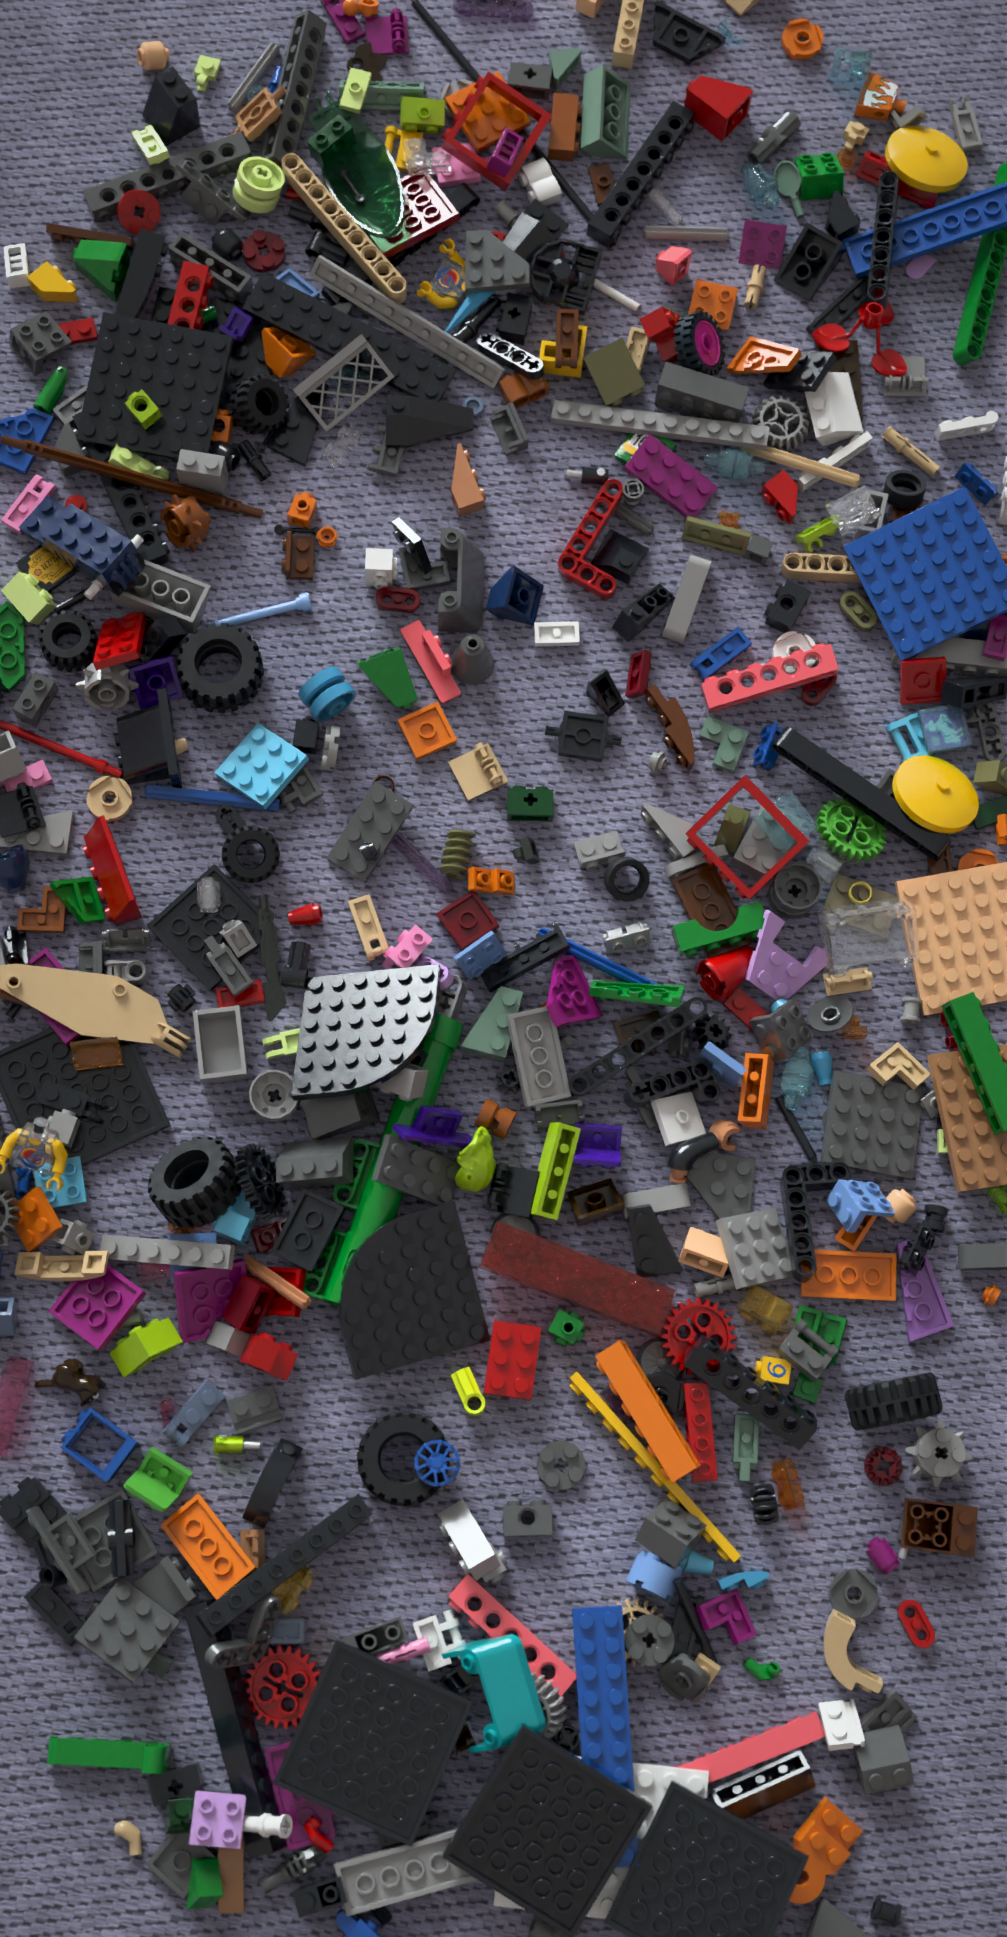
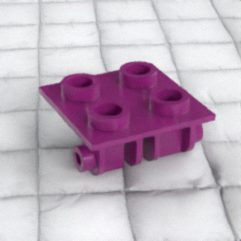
M394 8L390 16L365 17L367 42H371L372 52L379 54L409 53L407 16H403L400 9Z
M745 220L738 263L780 269L787 226Z

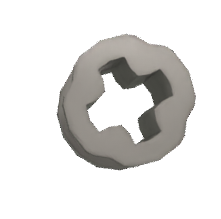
M903 997L901 1000L903 1003V1015L900 1017V1022L920 1024L919 1009L923 1000L916 997Z

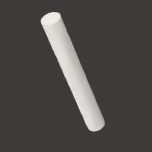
M587 274L583 275L581 281H585ZM595 279L593 286L595 289L635 312L640 307L639 303Z

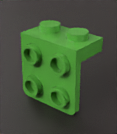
M152 1447L139 1469L125 1482L124 1488L133 1497L140 1498L148 1503L153 1510L165 1512L181 1495L193 1472Z

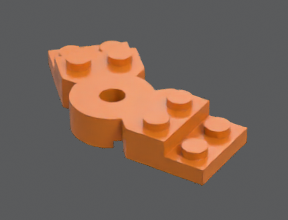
M825 1796L793 1835V1846L809 1855L802 1875L789 1899L790 1902L795 1904L809 1903L818 1897L823 1890L826 1875L837 1873L851 1855L848 1851L849 1848L863 1832L861 1828Z

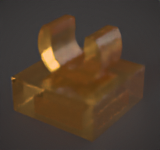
M853 1015L847 1026L841 1029V1039L864 1040L867 1036V1026H859V1015Z

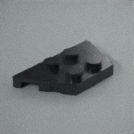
M658 0L656 1L652 45L690 64L725 44V36Z

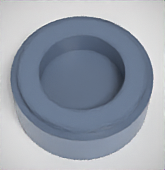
M470 396L463 401L462 406L473 408V419L482 415L484 404L480 398Z

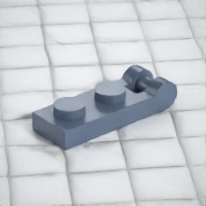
M206 1379L165 1426L162 1433L167 1437H172L179 1448L183 1447L225 1395ZM180 1423L187 1427L182 1433L176 1429Z

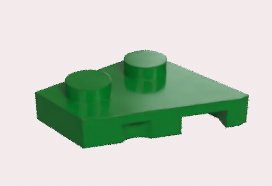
M93 877L52 881L50 888L81 925L100 923L105 920Z

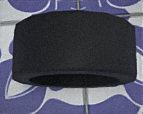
M896 470L887 475L883 493L888 494L887 502L894 507L912 509L918 507L923 502L927 485L925 480L915 472ZM895 487L909 488L914 492H904Z
M619 857L613 860L606 868L604 884L607 891L613 897L625 902L635 901L641 898L647 891L650 884V875L647 868L640 861L630 857ZM624 866L634 867L639 874V882L634 890L630 892L619 891L614 883L617 871Z

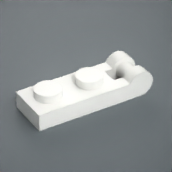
M989 411L982 417H966L954 422L951 420L944 421L939 424L935 432L936 439L941 441L990 432L998 420V414L994 411Z

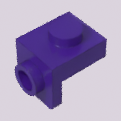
M234 307L225 325H220L218 329L224 332V335L233 336V342L235 340L243 342L254 318Z

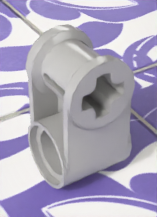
M109 960L104 962L106 975L118 976L134 986L143 985L149 979V971L141 961ZM142 969L141 976L132 977L134 970Z

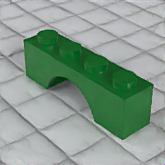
M761 901L740 906L736 912V920L733 925L722 931L708 930L702 927L695 919L673 925L671 933L679 957L684 955L686 958L694 957L699 954V951L706 949L708 952L720 949L721 945L727 943L736 945L748 937L757 939L759 929H762L765 920L763 918V905Z

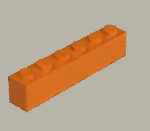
M619 1340L597 1354L598 1362H596L598 1369L603 1375L606 1374L611 1381L609 1386L616 1396L619 1394L623 1401L621 1405L624 1412L629 1417H633L636 1422L634 1427L641 1438L645 1437L649 1444L647 1449L654 1459L658 1458L662 1465L660 1470L667 1480L670 1479L673 1483L700 1467L699 1461L626 1342Z

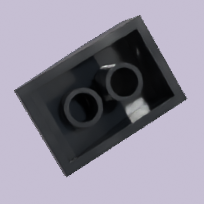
M807 222L775 276L774 281L811 301L835 269L847 247L843 242Z

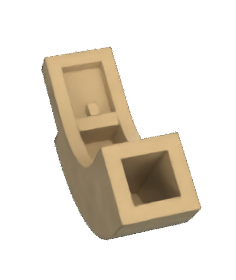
M833 1609L824 1630V1653L829 1669L835 1678L852 1691L857 1682L862 1690L868 1693L874 1691L879 1694L883 1686V1679L858 1666L852 1661L847 1652L848 1641L856 1627L855 1620Z

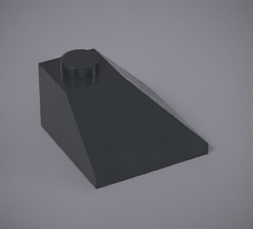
M610 529L590 564L629 585L649 548Z

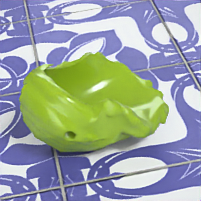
M483 1126L477 1129L470 1144L459 1152L460 1156L457 1157L461 1168L456 1174L455 1182L456 1186L465 1192H478L486 1188L493 1178L496 1168V1160L494 1159L491 1145L492 1138L488 1130Z

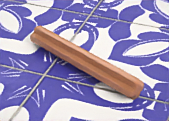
M245 1255L243 1259L245 1260L248 1272L301 1309H306L311 1304L310 1297L252 1256Z

